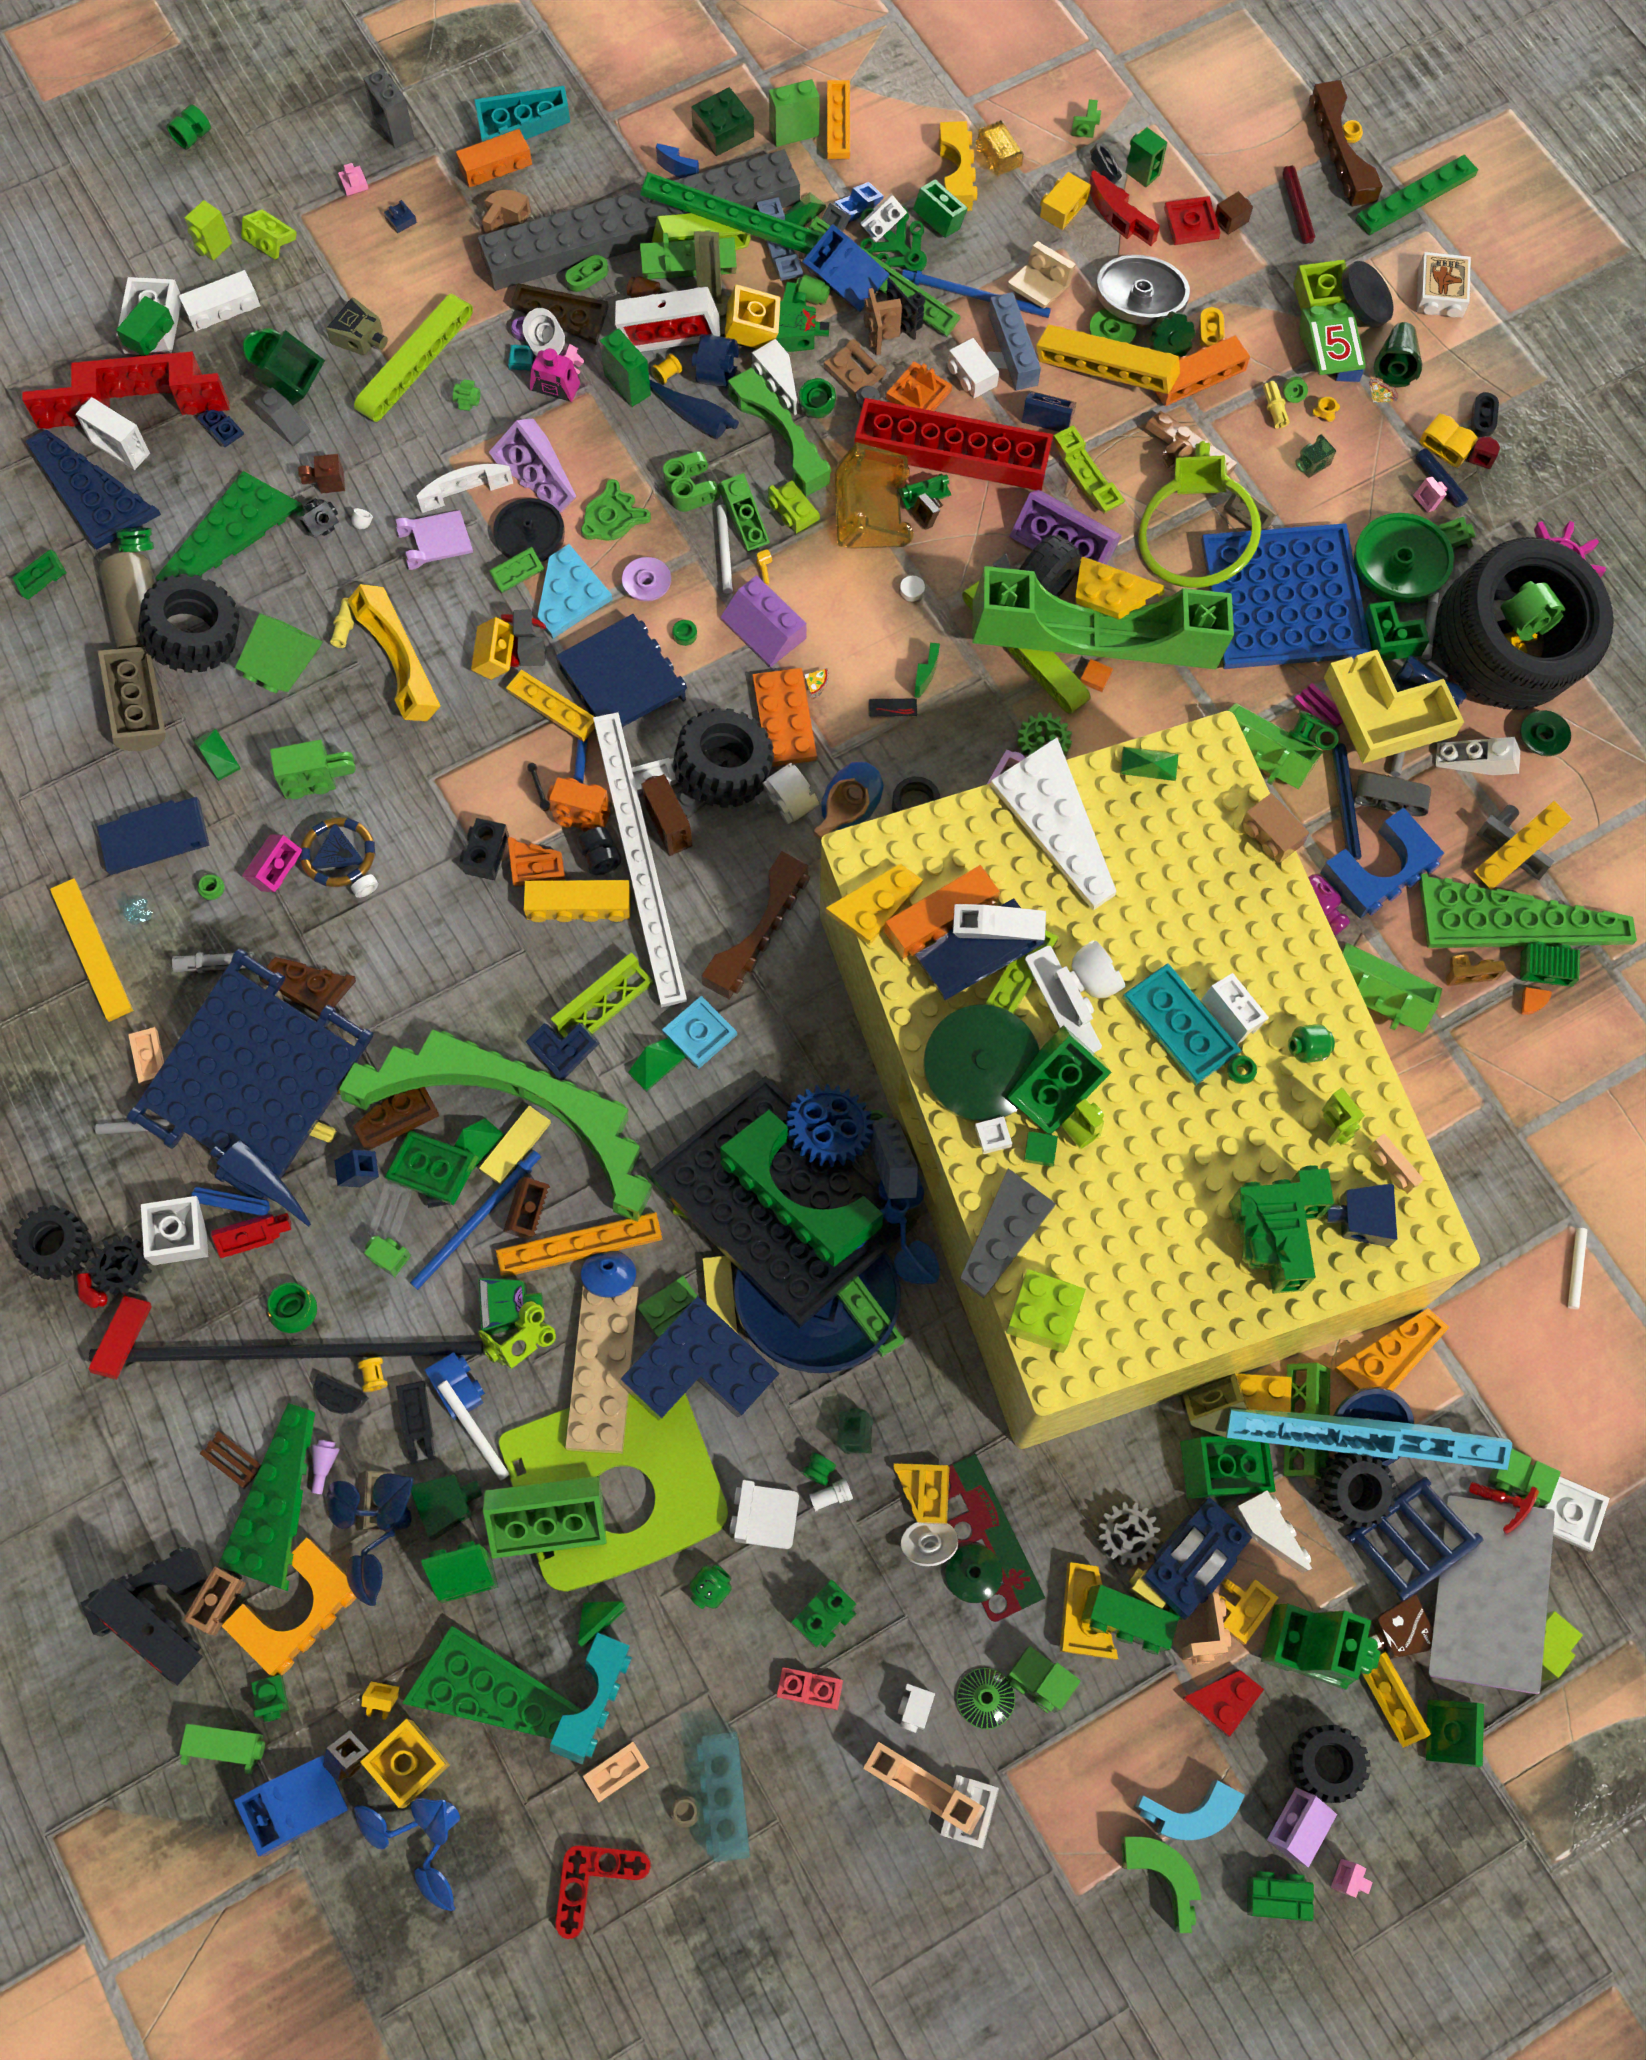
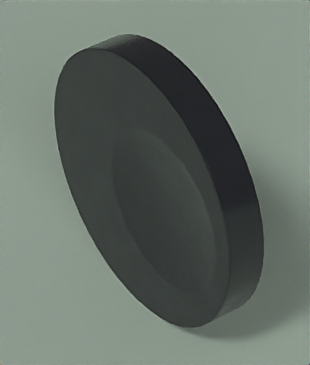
M1355 261L1343 270L1341 283L1345 298L1355 315L1366 325L1374 328L1390 321L1394 311L1393 300L1382 276L1375 268L1364 261Z
M524 498L516 500L505 506L494 522L493 531L497 547L508 559L532 547L540 562H543L561 548L565 537L564 522L561 514L553 505L541 499Z

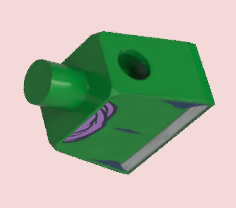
M478 1279L481 1330L489 1336L517 1328L515 1323L520 1319L519 1311L526 1302H535L544 1309L542 1292L527 1294L524 1281Z

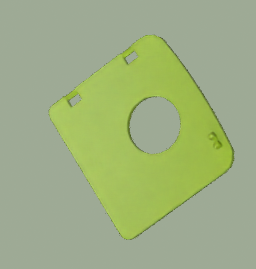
M629 1393L623 1454L566 1450L570 1407L509 1430L502 1434L499 1439V1447L513 1487L596 1477L611 1468L622 1466L641 1471L648 1477L654 1487L655 1505L653 1512L640 1528L624 1534L606 1531L607 1544L553 1551L555 1556L545 1559L543 1552L536 1553L543 1577L547 1584L555 1590L569 1592L645 1567L718 1533L727 1522L729 1514L727 1503L686 1393L660 1420H657ZM522 1459L526 1473L517 1476L513 1462Z

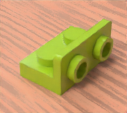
M263 209L242 218L241 238L273 259L279 258L280 246L296 240L297 231Z
M792 480L778 489L774 485L768 487L767 501L770 507L780 513L783 523L788 528L791 527L796 534L820 520L819 512Z
M1343 1088L1334 1092L1322 1109L1324 1112L1323 1117L1327 1124L1332 1128H1336L1327 1141L1328 1145L1331 1147L1338 1142L1342 1146L1355 1136L1354 1133L1361 1128L1359 1123L1365 1116Z

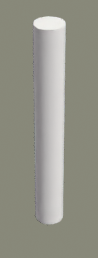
M1576 1228L1568 1300V1308L1579 1309L1587 1238V1229Z

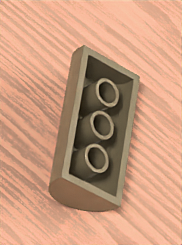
M122 552L111 555L102 561L99 569L116 648L146 647L139 638L138 622L144 594L155 583L151 564L144 555L139 553Z
M146 647L98 651L113 743L116 747L127 751H143L160 745L166 736L152 656L145 650Z

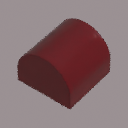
M1491 437L1480 438L1476 442L1468 462L1491 469L1500 450L1499 443Z

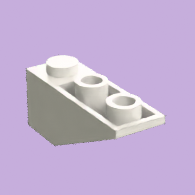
M774 339L752 353L753 364L751 367L757 375L760 374L764 378L767 388L779 397L782 406L789 409L795 416L797 414V396L790 357L778 341Z
M1515 737L1437 743L1436 767L1487 775L1519 774L1520 749Z
M955 904L953 933L958 938L1045 940L1046 911L991 905Z
M1265 1491L1233 1509L1241 1526L1252 1536L1254 1541L1301 1573L1312 1569L1309 1564L1311 1558L1303 1546L1300 1547L1294 1538L1296 1536L1295 1529L1288 1520L1285 1521L1280 1513L1281 1505L1274 1495L1270 1496L1269 1492Z

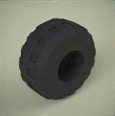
M1050 535L1033 549L1019 570L1034 571L1040 584L1052 595L1059 597L1076 575L1081 564V555L1079 549L1061 535Z

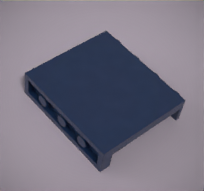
M634 614L556 655L558 668L588 713L594 717L619 713L622 728L678 696L683 702L686 700L685 690L687 685L681 676H676L670 659L662 656L660 645L656 639L651 640L645 623L642 620L638 621Z

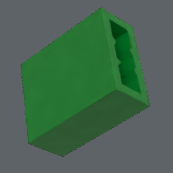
M618 328L599 340L604 376L628 404L634 407L651 396L648 361L626 335Z

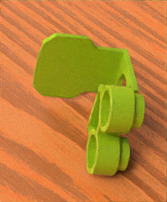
M530 1301L521 1307L519 1311L520 1319L515 1323L519 1332L502 1345L496 1343L484 1331H479L478 1334L486 1347L484 1353L492 1363L497 1361L501 1365H506L512 1369L538 1349L536 1344L541 1347H547L554 1343L556 1339L555 1330L543 1322L545 1315L540 1305ZM518 1340H523L525 1343L524 1351L520 1355H513V1344Z

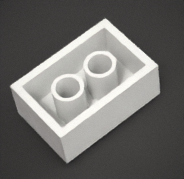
M128 277L118 327L144 296L167 307L175 323L170 332L164 335L157 347L148 355L172 353L181 307V300L179 298L181 294L176 281L173 279ZM118 334L116 335L124 354L140 355L122 345Z

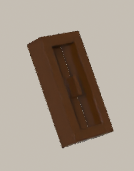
M217 1431L216 1437L210 1440L206 1449H203L199 1454L245 1489L257 1475L261 1464L225 1435ZM221 1441L253 1465V1469L251 1471L219 1447L218 1444ZM212 1451H216L246 1475L244 1480L211 1455Z

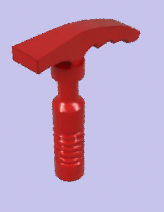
M501 614V619L506 623H513V614ZM532 618V625L540 627V629H546V625L543 622ZM515 635L511 654V667H519L518 638Z
M1472 1482L1469 1487V1493L1500 1503L1507 1502L1513 1504V1507L1520 1509V1512H1516L1515 1518L1508 1525L1504 1526L1503 1531L1505 1534L1517 1528L1527 1517L1539 1494L1538 1489L1533 1486L1525 1499L1519 1496L1512 1497L1506 1495L1503 1491Z

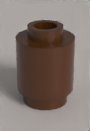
M640 276L629 279L627 295L631 296V298L663 294L660 282Z

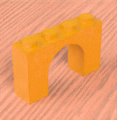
M307 1537L292 1552L294 1554L292 1566L308 1581L313 1591V1607L308 1618L295 1629L275 1631L250 1606L242 1604L222 1625L239 1645L272 1676L285 1674L294 1664L292 1659L300 1651L302 1653L307 1651L316 1640L314 1636L321 1629L326 1630L337 1618L335 1614L342 1607L347 1608L357 1598L348 1585L346 1573L314 1541Z

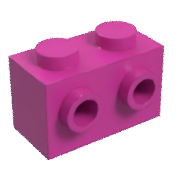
M269 835L242 877L260 891L275 892L283 883L287 873L297 862L302 849L284 835Z

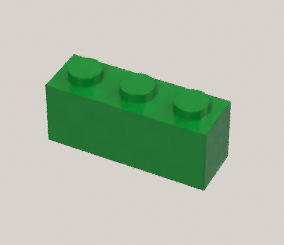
M1100 1584L1090 1587L1081 1620L1089 1623L1091 1630L1099 1633H1106L1107 1630L1116 1634L1115 1639L1121 1642L1132 1644L1134 1641L1142 1645V1650L1158 1655L1161 1651L1171 1649L1180 1616Z

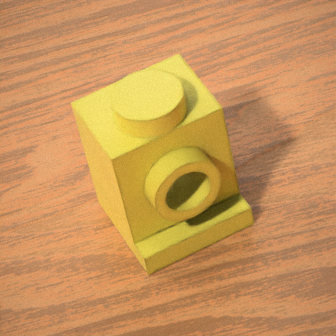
M1137 1568L1129 1580L1132 1584L1129 1592L1141 1601L1162 1609L1166 1602L1141 1579L1147 1570Z

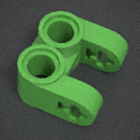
M693 452L670 459L663 466L665 487L669 490L673 506L678 511L687 512L711 504L720 498L721 493L716 482L706 481L695 485L690 477L699 475L708 468V462L702 452Z

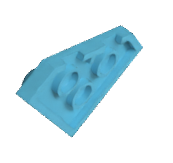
M570 544L549 556L537 616L538 620L546 625L545 630L552 639L613 600L609 590Z

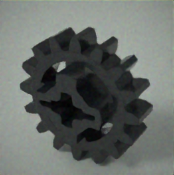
M126 1235L122 1241L117 1236H113V1243L111 1244L104 1240L103 1245L105 1248L102 1250L95 1248L94 1251L98 1256L89 1260L95 1265V1267L89 1269V1273L96 1276L92 1280L93 1283L97 1286L100 1285L99 1289L105 1293L110 1291V1294L113 1296H117L119 1290L124 1296H128L129 1288L137 1292L139 1290L137 1285L139 1282L147 1283V1280L143 1277L144 1274L152 1272L150 1268L146 1267L150 1262L144 1258V1250L141 1247L142 1243L137 1239L132 1241ZM121 1249H128L125 1252H118ZM117 1279H121L124 1281L120 1283H114V1281H116Z

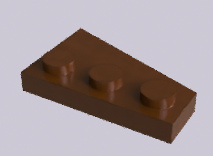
M274 957L266 966L272 972H279L285 976V981L279 989L282 995L319 1017L325 1006L331 1005L335 1007L356 982L355 976L346 974L342 976L334 974L331 970L327 969L317 970L306 967V964ZM259 976L261 982L269 985L268 981Z
M420 1087L391 1095L381 1105H376L353 1128L364 1150L369 1151L439 1117V1113L426 1088Z

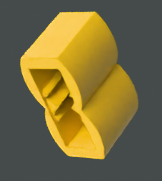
M1439 413L1423 432L1419 443L1431 453L1439 455L1442 460L1451 466L1459 468L1472 452L1479 439L1470 429L1460 427L1452 417Z

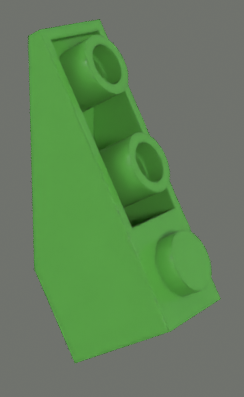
M742 473L721 481L717 485L724 505H726V510L747 552L769 544V538L745 474Z

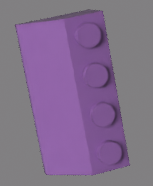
M1036 490L1030 492L1009 537L1033 550L1048 536L1061 535L1079 549L1081 558L1083 556L1107 564L1122 535L1050 495Z

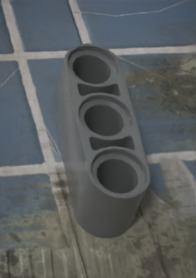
M1364 773L1358 776L1355 802L1362 806L1396 813L1405 808L1411 816L1420 817L1428 814L1431 788L1428 785Z

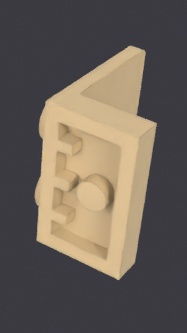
M1037 241L1032 246L1028 264L1008 281L1007 286L1036 305L1046 308L1069 287L1076 264Z

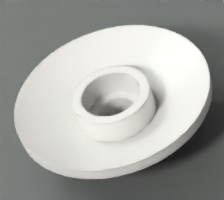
M916 1522L906 1529L901 1538V1548L904 1556L912 1563L921 1566H935L946 1562L955 1554L958 1547L957 1533L948 1523L925 1524Z

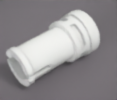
M846 1478L832 1483L833 1486L809 1494L815 1512L836 1502L842 1503L853 1499Z

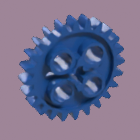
M826 1084L825 1089L822 1091L818 1085H815L814 1093L809 1089H805L804 1097L798 1094L796 1101L791 1103L790 1111H788L786 1117L788 1120L786 1125L788 1130H790L788 1139H795L792 1147H801L800 1156L807 1153L810 1154L809 1162L819 1158L820 1166L824 1164L825 1160H829L831 1167H834L835 1160H838L842 1166L845 1165L846 1158L854 1162L856 1154L862 1156L864 1148L869 1147V1139L872 1138L874 1132L871 1130L874 1121L869 1120L872 1112L864 1111L867 1103L858 1104L859 1095L851 1098L849 1096L850 1089L842 1093L840 1092V1085H837L834 1091L830 1089L829 1084ZM833 1109H839L842 1112L839 1113L834 1111ZM808 1115H814L817 1119L810 1118ZM842 1132H849L851 1135L848 1136L843 1134ZM817 1138H823L826 1142H821Z

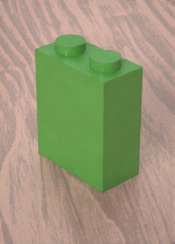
M813 79L769 90V130L776 147L819 136L820 96Z

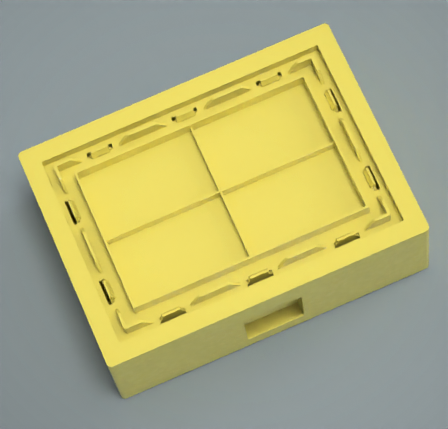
M1223 711L1066 760L1116 888L1115 896L1095 910L1088 906L990 784L825 834L821 840L820 919L894 1120L899 1121L917 1164L918 1176L924 1190L925 1204L1013 1442L1019 1449H1025L1181 1395L1234 1373L1241 1374L1420 1312L1480 1263L1476 1247L1297 852H1293L1282 862L1278 863L1274 858L1266 855L1262 845L1255 838L1247 835L1241 824L1246 812L1268 796L1270 792L1237 719L1230 711ZM1123 747L1178 754L1176 781L1120 774ZM901 863L923 879V882L897 913L899 914L981 865L1000 891L996 906H1001L1014 898L1022 909L1046 911L1045 930L1058 936V941L1053 951L1062 968L1067 966L1069 972L1073 971L1072 960L1075 954L1092 940L1097 941L1112 959L1113 963L1111 964L1115 971L1119 970L1126 986L1107 998L1098 999L1091 997L1085 990L1080 993L1083 998L1087 997L1094 1009V1013L1091 1014L1093 1019L1090 1023L1102 1045V1048L1094 1053L1106 1063L1112 1072L1086 1099L1090 1104L1095 1103L1104 1114L1101 1136L1080 1149L1060 1125L1051 1134L1058 1136L1054 1166L1024 1162L1028 1132L1048 1133L1022 1110L1018 1109L1013 1114L1005 1117L1012 1146L983 1154L975 1130V1124L980 1122L957 1117L938 1103L927 1085L923 1059L927 1042L937 1025L945 1017L958 1009L971 1005H984L1008 965L944 1000L917 961L916 956L912 957L909 955L903 959L884 933V929L869 945L825 912L826 907ZM935 940L927 944L926 948L936 943ZM1167 963H1169L1200 1001L1212 985L1233 973L1269 1017L1254 1034H1248L1242 1042L1237 1044L1242 1050L1237 1056H1247L1255 1062L1257 1066L1255 1078L1248 1084L1235 1083L1228 1076V1062L1195 1086L1122 999L1123 994ZM1034 979L1014 1014L1029 1027L1036 1038L1039 1050H1041L1060 1028ZM1321 1024L1333 1034L1335 1041L1334 1050L1330 1056L1320 1062L1301 1063L1297 1061L1288 1048V1041L1292 1036V1032L1296 1027ZM1243 1067L1237 1068L1239 1074H1246V1070ZM1340 1088H1343L1365 1116L1359 1123L1361 1128L1354 1133L1355 1136L1342 1146L1337 1142L1330 1147L1327 1141L1336 1128H1332L1327 1124L1323 1117L1324 1112L1322 1109L1331 1095ZM1384 1133L1424 1179L1408 1194L1403 1189L1395 1186L1391 1180L1390 1173L1384 1166H1379L1373 1160L1371 1151L1368 1149ZM1316 1165L1319 1169H1329L1334 1199L1333 1205H1340V1197L1346 1190L1394 1184L1398 1239L1390 1247L1344 1239L1341 1235V1223H1326L1323 1216L1321 1219L1306 1220L1316 1278L1303 1291L1273 1294L1271 1282H1269V1271L1252 1269L1247 1263L1243 1262V1240L1240 1238L1239 1224L1234 1223L1232 1212L1229 1208V1202L1243 1184L1260 1182L1261 1185H1272V1182L1288 1179L1291 1181L1295 1174L1300 1171V1168ZM1009 1168L1056 1203V1205L988 1294L982 1298L961 1282L960 1277ZM1027 1269L1086 1289L1068 1347L1064 1353L1006 1333Z

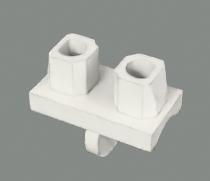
M890 194L860 224L877 242L907 212L896 198Z

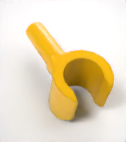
M766 549L757 553L756 561L762 572L763 582L769 585L766 565L772 563V557L769 550Z

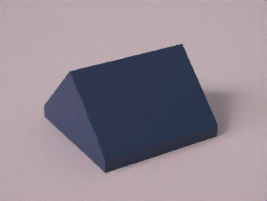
M1031 391L1025 400L1022 423L1061 432L1070 427L1077 402Z

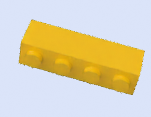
M629 880L525 881L524 912L527 920L533 922H544L546 920L570 922L572 919H583L586 922L609 919L613 922H620L624 919H630Z

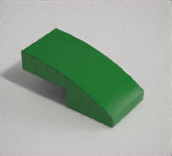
M930 643L928 664L918 663L914 698H920L933 679L938 663L940 643Z

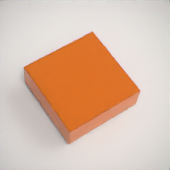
M1090 659L1080 681L1088 687L1103 692L1113 668Z

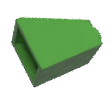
M259 613L235 668L244 672L242 677L255 683L257 680L263 682V688L276 694L278 690L289 692L323 641L282 620Z

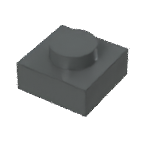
M829 203L822 220L830 226L833 224L843 232L851 214L836 204Z

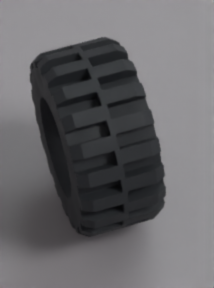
M179 574L175 578L172 575L165 577L164 582L161 580L155 582L152 588H149L144 594L138 622L139 638L141 643L146 646L145 650L149 655H155L156 661L162 665L168 664L170 669L176 671L177 668L183 669L186 673H192V670H198V673L205 672L208 667L214 669L220 666V662H225L235 648L240 615L238 608L235 607V601L231 596H227V591L221 586L218 588L215 586L216 583L210 579L206 581L198 575L187 577V574ZM178 614H190L204 620L210 626V629L201 633H188L175 628L167 619Z
M713 708L711 712L705 710L698 713L697 717L692 716L680 730L674 753L673 769L676 771L675 776L678 782L682 783V788L687 793L691 792L693 794L692 797L696 800H704L706 805L709 806L717 804L720 805V808H728L729 805L737 807L741 806L743 801L749 803L754 800L755 795H760L763 791L764 786L762 783L768 778L774 760L773 743L768 738L769 734L765 728H760V723L754 718L752 720L749 719L748 714L743 712L739 714L734 712V709L729 708L726 711H721L720 708ZM713 748L726 749L738 755L744 764L734 768L721 767L710 762L703 752Z

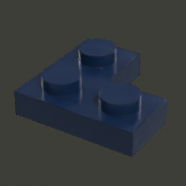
M544 1023L526 1041L560 1080H564L600 1044L581 1023L563 1040L548 1024Z

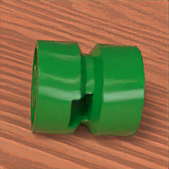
M193 104L187 106L180 113L181 117L176 116L166 125L173 140L186 150L197 142V137L202 138L211 130L207 117Z

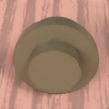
M682 1796L674 1801L671 1807V1817L676 1825L687 1828L693 1826L699 1820L701 1810L699 1803L694 1798Z

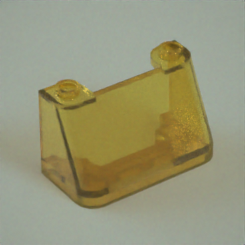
M856 442L839 461L834 476L837 542L839 546L849 549L905 547L912 541L914 532L910 523H901L900 494L898 492L899 486L909 477L910 468L908 467L907 456Z

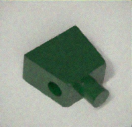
M456 1475L414 1484L411 1489L428 1538L431 1540L439 1538L471 1517L472 1511L468 1502L483 1496L477 1480L461 1486Z

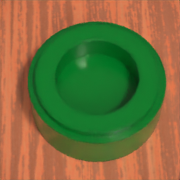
M680 620L674 624L672 633L673 639L677 644L687 646L695 642L697 639V627L692 621Z

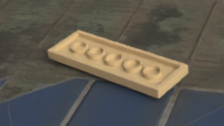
M583 1285L566 1450L623 1454L629 1392L618 1381L632 1367L639 1295L638 1287H631L622 1295L606 1298L590 1293Z

